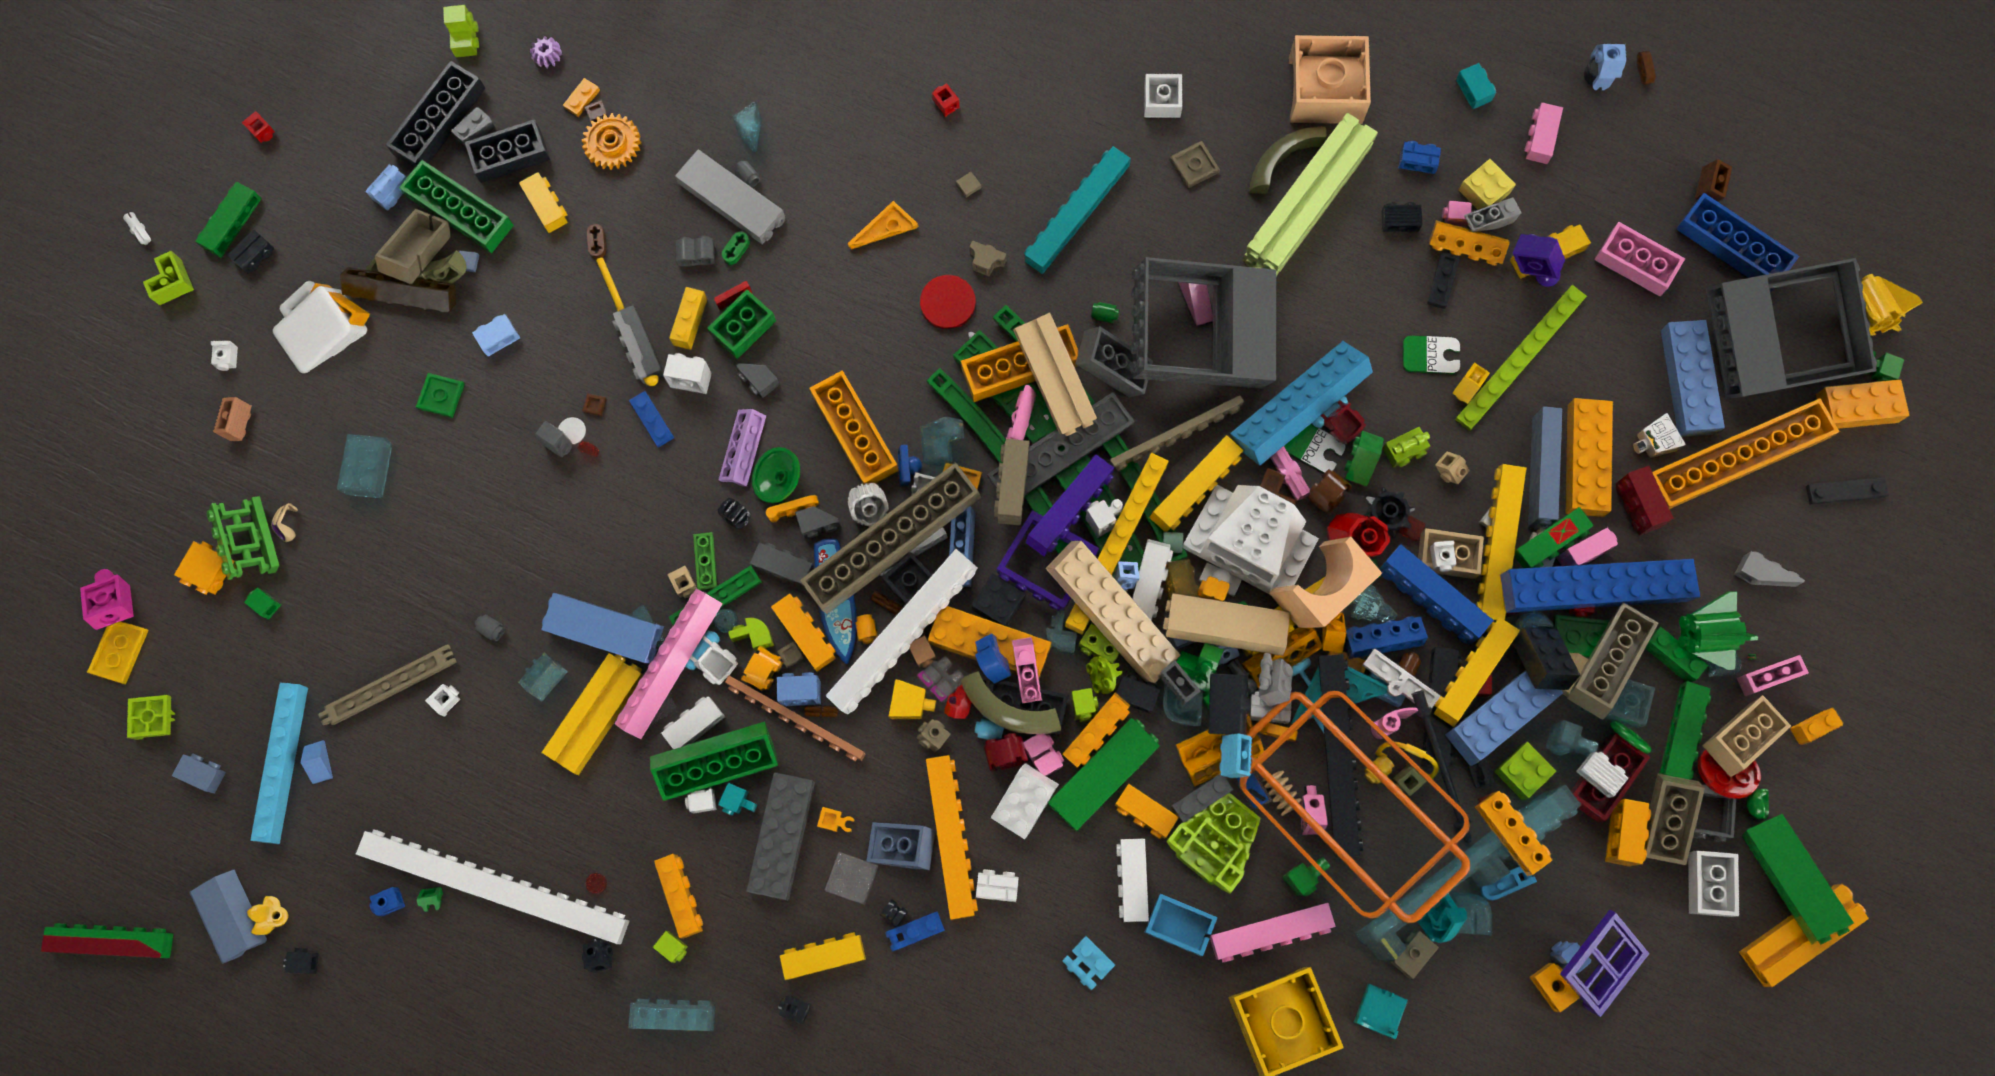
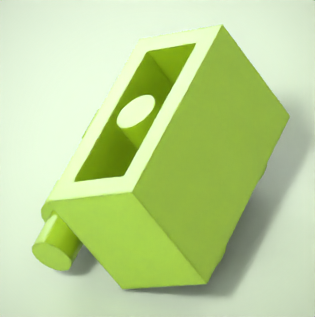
M1417 427L1386 442L1382 449L1393 468L1398 465L1403 467L1411 462L1410 459L1414 457L1419 459L1427 454L1426 451L1430 448L1427 440L1430 439V435L1428 432L1423 433L1420 427Z

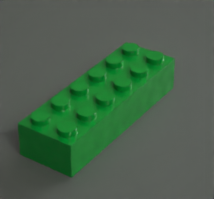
M423 160L419 162L399 187L408 199L434 216L448 221L449 226L491 254L514 226L508 216Z
M765 721L650 756V770L663 801L778 766L777 754Z

